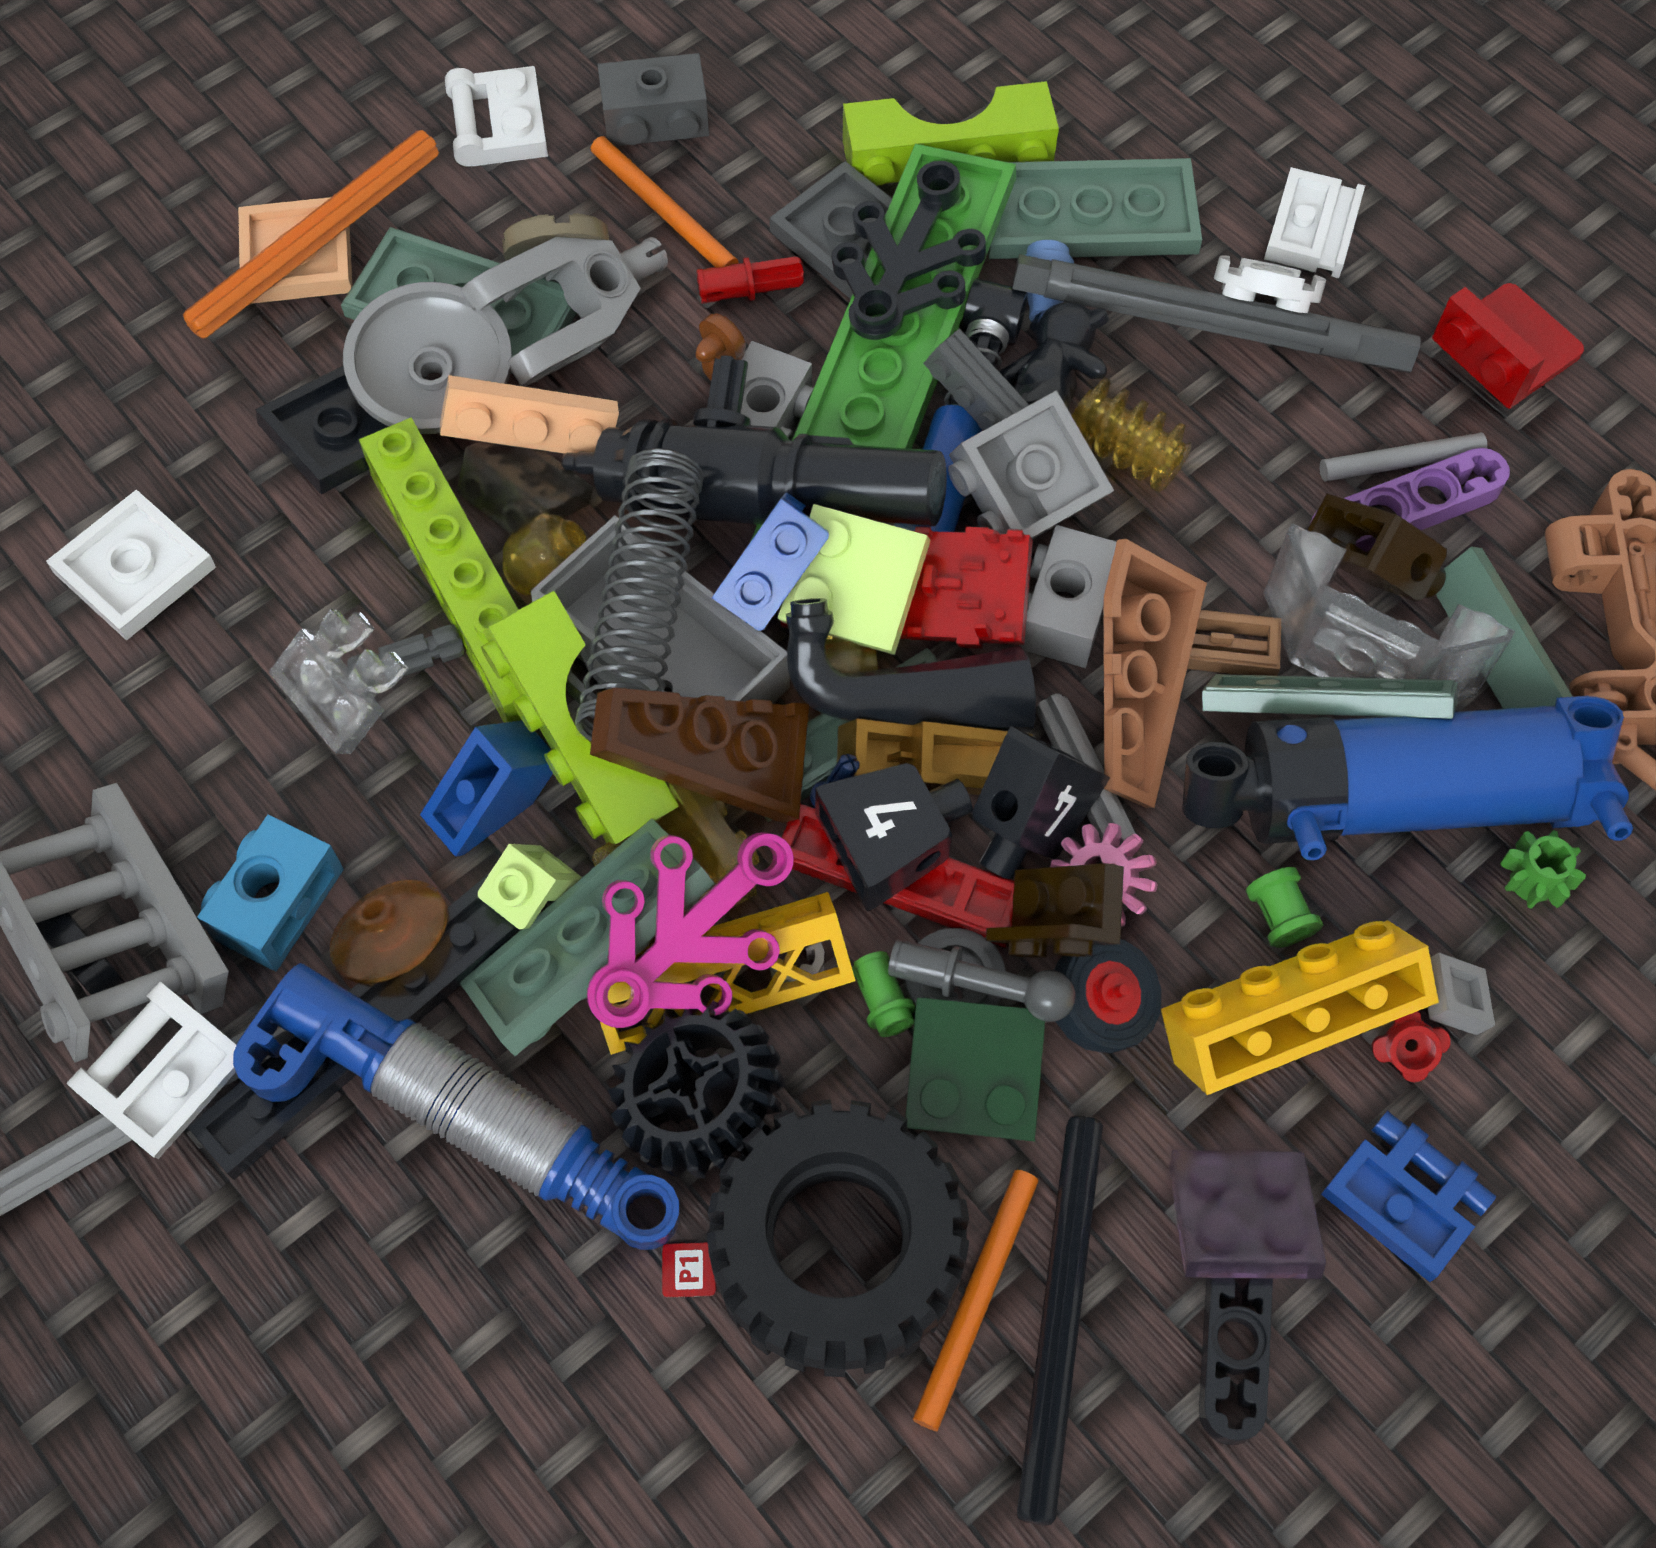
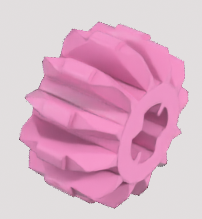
M1109 823L1101 842L1099 832L1095 826L1088 824L1082 827V836L1086 846L1082 847L1078 842L1069 837H1066L1061 842L1064 850L1071 854L1073 858L1070 863L1059 859L1052 860L1050 867L1096 864L1100 861L1123 866L1122 905L1125 904L1131 911L1140 915L1147 910L1144 902L1134 894L1137 888L1146 892H1156L1157 882L1146 878H1139V872L1151 869L1157 863L1152 855L1132 858L1143 843V839L1139 835L1132 834L1120 845L1121 826ZM1123 908L1121 917V927L1125 926L1126 924V917Z

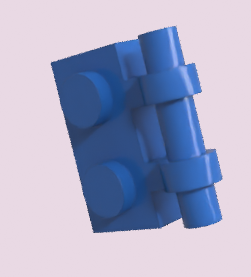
M1387 1110L1371 1131L1392 1147L1388 1154H1383L1365 1139L1323 1190L1321 1195L1427 1281L1431 1282L1439 1276L1475 1228L1472 1223L1453 1209L1456 1204L1461 1201L1478 1216H1482L1497 1196L1475 1180L1478 1173L1463 1161L1456 1165L1428 1143L1426 1139L1429 1134L1419 1126L1412 1123L1408 1127ZM1409 1161L1440 1185L1436 1194L1404 1170Z

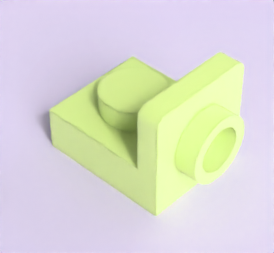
M508 844L478 890V897L516 928L529 929L548 901L557 900L582 877L541 845Z

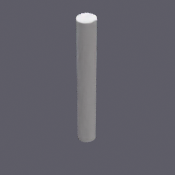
M1480 432L1322 459L1320 461V475L1322 480L1326 482L1437 463L1471 449H1487V439L1484 433Z

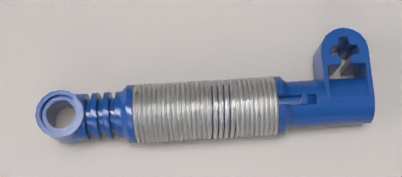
M299 963L284 976L235 1047L233 1066L237 1076L260 1098L271 1102H279L296 1097L309 1084L326 1057H329L361 1077L363 1089L372 1093V1096L377 1097L378 1100H383V1103H388L389 1107H394V1110H399L401 1114L405 1113L406 1117L416 1120L420 1126L426 1125L427 1130L433 1129V1134L439 1133L440 1138L446 1137L447 1142L455 1144L456 1148L461 1147V1151H466L467 1155L472 1154L473 1158H478V1162L483 1161L484 1165L489 1164L490 1169L494 1168L495 1172L500 1171L501 1175H506V1179L511 1178L512 1182H517L518 1186L523 1185V1189H528L529 1193L534 1192V1196H538L545 1201L558 1198L563 1202H567L572 1197L574 1200L571 1207L581 1211L584 1206H587L586 1216L594 1220L599 1214L602 1215L600 1225L618 1235L629 1246L640 1250H653L666 1244L676 1232L679 1224V1199L674 1188L664 1179L649 1175L636 1166L630 1172L626 1171L629 1162L619 1158L616 1163H613L612 1160L615 1153L606 1149L601 1155L598 1154L600 1144L593 1141L591 1129L583 1125L582 1122H577L576 1118L572 1119L571 1115L560 1112V1108L549 1105L548 1101L544 1102L543 1098H538V1095H532V1091L521 1088V1084L510 1081V1078H505L504 1074H499V1071H493L492 1067H486L484 1062L479 1063V1059L472 1058L471 1054H466L464 1050H460V1047H455L452 1043L449 1044L448 1040L438 1037V1034L433 1033L432 1030H427V1027H422L420 1023H416L411 1019L400 1021L393 1019L305 964ZM279 1026L307 1043L302 1053L285 1043L282 1046L272 1036ZM267 1055L277 1059L281 1056L286 1062L279 1072L270 1068L265 1070L261 1063ZM642 1196H651L658 1199L666 1210L663 1221L652 1229L642 1230L636 1228L627 1218L629 1206Z

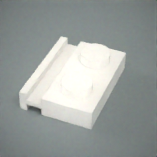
M1291 167L1264 260L1311 272H1316L1318 267L1332 271L1331 277L1339 278L1365 185L1357 184L1356 189L1341 186V179Z

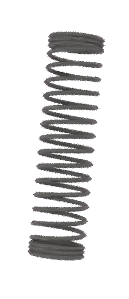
M660 448L643 450L633 455L628 462L625 477L626 487L622 492L623 503L618 510L619 520L615 525L616 536L611 543L612 554L608 559L609 570L604 576L606 586L601 592L602 604L597 610L599 620L594 627L595 638L590 645L592 655L587 661L589 672L583 679L585 690L579 697L581 705L577 709L575 720L576 729L590 741L592 740L593 723L589 722L585 717L590 716L594 719L597 695L593 692L594 690L602 688L649 690L640 685L626 682H606L598 677L596 673L610 670L628 678L638 680L655 679L659 687L653 691H662L665 688L664 681L660 677L668 671L667 663L664 659L671 654V648L667 642L675 636L674 629L670 625L674 624L678 619L674 608L680 604L681 598L677 591L684 586L681 574L687 569V563L684 559L690 553V546L687 542L693 537L691 525L697 519L694 509L700 503L699 493L702 491L704 480L703 471L694 460L685 454L673 450ZM652 465L671 466L682 469L690 474L695 480V484L689 486L679 480L668 477L651 476L640 478L636 471ZM648 482H667L678 485L682 489L661 488ZM630 492L632 497L628 499L627 495ZM647 498L659 503H678L686 508L669 509L659 507L643 499ZM693 499L694 502H693V503L691 504V506H690V505L687 503V501H690V500ZM637 500L650 509L633 511L629 504ZM625 509H627L629 512L626 515H624ZM690 511L691 518L688 520V522H686L683 518L675 514H682ZM640 515H661L672 518L682 524L667 525L656 523ZM634 516L639 521L650 526L631 528L626 520ZM624 525L626 530L621 532V527ZM686 527L688 534L683 538L671 530H679ZM638 531H655L670 535L678 539V541L653 539L638 533ZM632 533L637 538L649 543L628 544L623 536ZM619 541H620V542L622 543V545H623V546L620 547V548H618V546H617V544H618ZM683 544L684 552L680 555L666 546ZM635 548L661 550L675 557L649 555ZM624 550H630L635 555L648 560L634 559L625 561L619 553ZM617 557L620 563L614 565V560ZM680 560L681 568L676 571L674 568L660 562ZM633 565H649L662 568L670 573L649 572ZM626 566L631 571L647 577L631 576L623 578L616 570ZM612 574H614V576L617 578V580L611 582ZM648 577L658 579L677 577L678 584L673 588L660 580ZM631 582H646L661 586L667 590L643 588ZM623 583L627 587L642 593L652 595L673 594L675 601L669 605L657 597L644 594L620 595L613 587ZM609 591L614 595L610 599L607 598ZM628 599L646 600L661 606L642 605ZM620 600L640 610L651 612L669 610L672 618L666 622L655 615L639 611L617 612L610 606V603ZM607 608L611 614L604 617V610ZM628 617H641L657 623L636 621ZM611 618H619L638 627H666L669 635L662 639L653 633L638 629H614L606 621ZM604 625L608 631L601 634L600 628ZM625 634H635L639 636L648 637L653 640L633 638ZM615 635L618 638L641 645L662 644L665 647V653L658 656L648 650L631 646L612 647L603 638ZM600 642L604 649L597 652L596 646ZM612 652L615 655L632 661L659 662L662 670L654 673L643 667L629 664H608L601 659L600 655ZM624 652H633L637 654L646 655L648 657L630 655ZM595 659L602 665L596 669L593 668ZM623 670H630V671H635V672H639V673H643V674H636V673L626 672V671H623ZM593 676L599 684L590 687L589 681ZM589 694L593 699L586 701Z

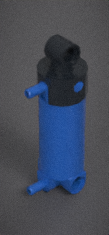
M1595 696L1557 698L1556 704L1553 706L1458 711L1454 713L1453 719L1380 716L1348 719L1316 717L1252 721L1247 731L1245 753L1235 746L1220 742L1199 744L1189 751L1186 756L1182 811L1186 818L1194 824L1205 828L1218 829L1237 823L1242 817L1243 811H1248L1252 830L1259 842L1263 844L1297 842L1303 858L1311 861L1318 860L1325 855L1327 848L1324 840L1360 834L1550 822L1552 828L1590 825L1594 821L1599 820L1609 839L1620 841L1628 838L1633 831V826L1623 810L1629 799V792L1612 763L1624 716L1622 710L1607 699Z

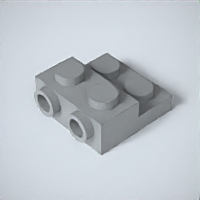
M1057 390L965 440L949 454L953 464L949 466L948 471L953 485L963 496L972 494L983 513L977 518L978 526L997 530L1000 534H1007L1008 529H1022L1024 535H1030L1034 539L1114 491Z

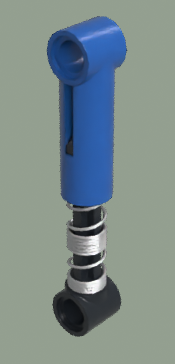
M976 278L969 292L962 331L966 332L965 335L990 363L997 367L1002 363L999 355L1005 351L1007 344H1015L1018 339L1025 314L1028 292L1014 290L1012 286ZM948 392L944 399L945 406L935 410L922 450L941 451L946 463L947 485L943 512L938 524L931 526V530L937 532L955 531L965 496L957 491L950 479L948 468L953 464V461L949 454L960 443L982 432L973 417ZM897 523L894 524L895 527L903 528L910 531H915L916 526H922Z

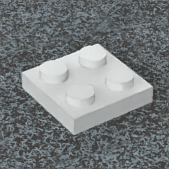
M137 490L46 561L52 572L126 641L216 568L211 556Z

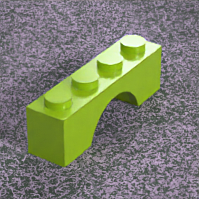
M1047 81L996 87L990 104L983 112L972 119L954 124H936L920 120L905 111L895 98L843 104V145L846 161L876 186L900 181L915 144L1003 162L1054 161L1059 127Z
M555 591L546 594L483 631L488 640V643L481 646L486 660L499 679L508 675L520 695V697L513 700L516 711L531 733L538 729L542 732L552 749L544 754V757L554 776L562 786L570 782L572 783L583 804L575 808L576 812L593 839L602 835L606 843L617 844L634 834L651 818L656 821L679 807L665 781L590 755L591 742L576 729L566 702V682L570 668L586 644Z

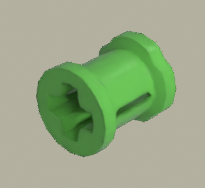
M1296 867L1281 868L1265 874L1253 881L1245 890L1250 901L1258 902L1271 930L1267 938L1272 947L1283 948L1299 943L1316 934L1324 925L1320 916L1311 914L1297 885L1301 877Z

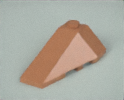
M1119 539L1116 543L1106 584L1103 605L1104 774L1110 777L1104 789L1145 808H1155L1207 583L1128 539Z

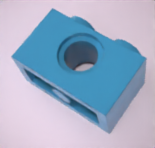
M268 814L257 830L249 832L244 837L238 848L236 861L223 880L217 881L208 889L203 898L201 912L197 919L214 941L277 972L344 868L331 845ZM279 883L277 889L271 895L264 898H255L258 890L264 885Z

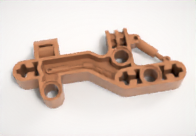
M1627 469L1613 475L1591 510L1590 515L1569 516L1553 522L1546 528L1545 539L1552 583L1555 588L1568 592L1602 594L1611 652L1613 657L1625 669L1585 673L1570 682L1569 691L1573 697L1595 696L1607 699L1622 710L1624 719L1612 763L1622 764L1656 791V760L1637 746L1656 745V481L1650 475L1640 470Z

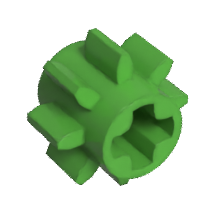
M1555 830L1549 836H1543L1537 840L1529 831L1524 832L1515 844L1516 849H1509L1500 862V865L1505 869L1511 870L1510 881L1504 887L1505 890L1514 891L1519 897L1526 900L1527 907L1530 909L1538 902L1548 899L1556 908L1561 907L1571 896L1569 890H1575L1586 877V874L1581 870L1575 869L1576 856L1581 852L1580 848H1572L1566 841L1558 837V831Z

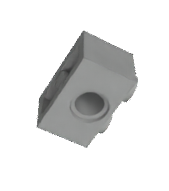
M751 341L744 353V357L741 359L748 362L741 414L749 417L753 426H768L782 429L787 438L792 441L794 437L793 430L799 419L802 418L814 389L812 387V363Z
M1056 525L1049 546L1038 544L1030 570V577L1038 580L1034 592H1029L1025 645H1019V647L1027 652L1086 668L1103 616L1104 593L1116 541ZM1067 592L1074 595L1075 597L1064 598L1057 595L1056 593Z

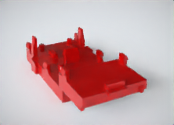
M916 526L914 532L927 535L931 541L900 639L956 642L960 648L983 649V643L1025 645L1033 544L1031 536L1024 535L1022 529H1008L1007 534H1000L997 530L989 529L988 527H966L965 532L932 531L931 526ZM781 622L783 628H788L786 623Z

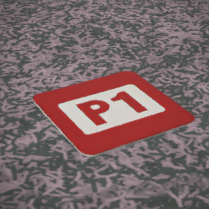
M708 1242L674 1243L663 1246L662 1294L664 1297L713 1296L716 1293V1282L710 1262Z

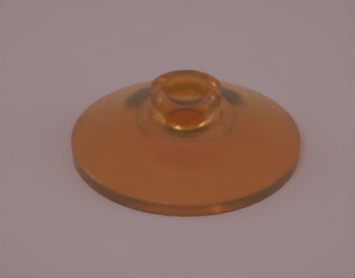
M418 880L397 881L371 891L347 910L334 929L330 941V957L333 965L343 977L362 984L380 983L405 974L420 964L441 940L448 922L447 903L433 885Z

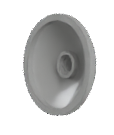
M441 282L407 284L392 289L374 299L359 313L352 323L343 349L345 376L357 402L368 414L387 426L412 417L420 434L440 433V419L448 375L507 384L511 374V365L508 362L512 358L510 338L501 317L490 304L478 312L477 310L474 311L463 295L462 287ZM430 373L441 374V377L435 380L425 379Z

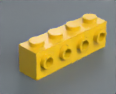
M1387 920L1363 924L1356 928L1353 934L1328 944L1309 945L1301 949L1297 956L1272 966L1250 968L1244 971L1240 978L1213 989L1203 988L1191 991L1181 1001L1162 1008L1161 1012L1174 1064L1206 1095H1209L1439 1003L1428 946Z

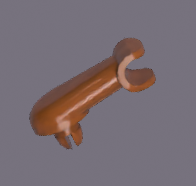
M710 314L700 322L699 331L703 339L697 346L696 358L702 362L703 371L711 380L715 358L721 359V356L726 355L732 356L735 360H741L744 357L746 342L737 326L723 315Z

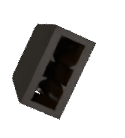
M1331 494L1325 495L1299 544L1306 550L1369 585L1416 602L1436 595L1442 589L1446 580L1445 570L1441 566L1447 557V548L1397 514ZM1365 535H1370L1375 539L1369 554L1355 546L1357 540Z

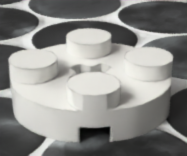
M1219 256L1214 279L1223 283L1221 289H1223L1222 294L1225 296L1253 302L1256 293L1274 297V301H1277L1276 307L1299 313H1308L1311 302L1319 303L1321 301L1326 279L1314 275L1312 284L1309 285L1304 283L1305 279L1299 278L1301 270L1247 258H1241L1239 268L1229 267L1230 256Z

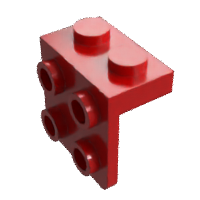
M1512 283L1502 285L1482 300L1464 287L1449 298L1432 336L1434 342L1508 409L1573 365L1584 352V345L1522 289Z

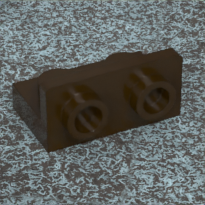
M1101 863L1015 870L1012 927L986 928V941L1009 944L1008 955L1023 958H1047V947H1053V954L1092 957L1093 945H1120L1124 867Z

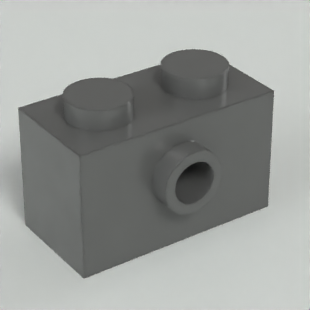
M699 53L597 64L607 139L613 145H636L709 136L707 98Z

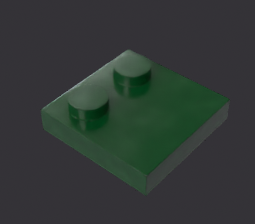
M917 997L905 1118L908 1119L907 1128L1035 1141L1045 1021L1035 1018L1027 1008Z

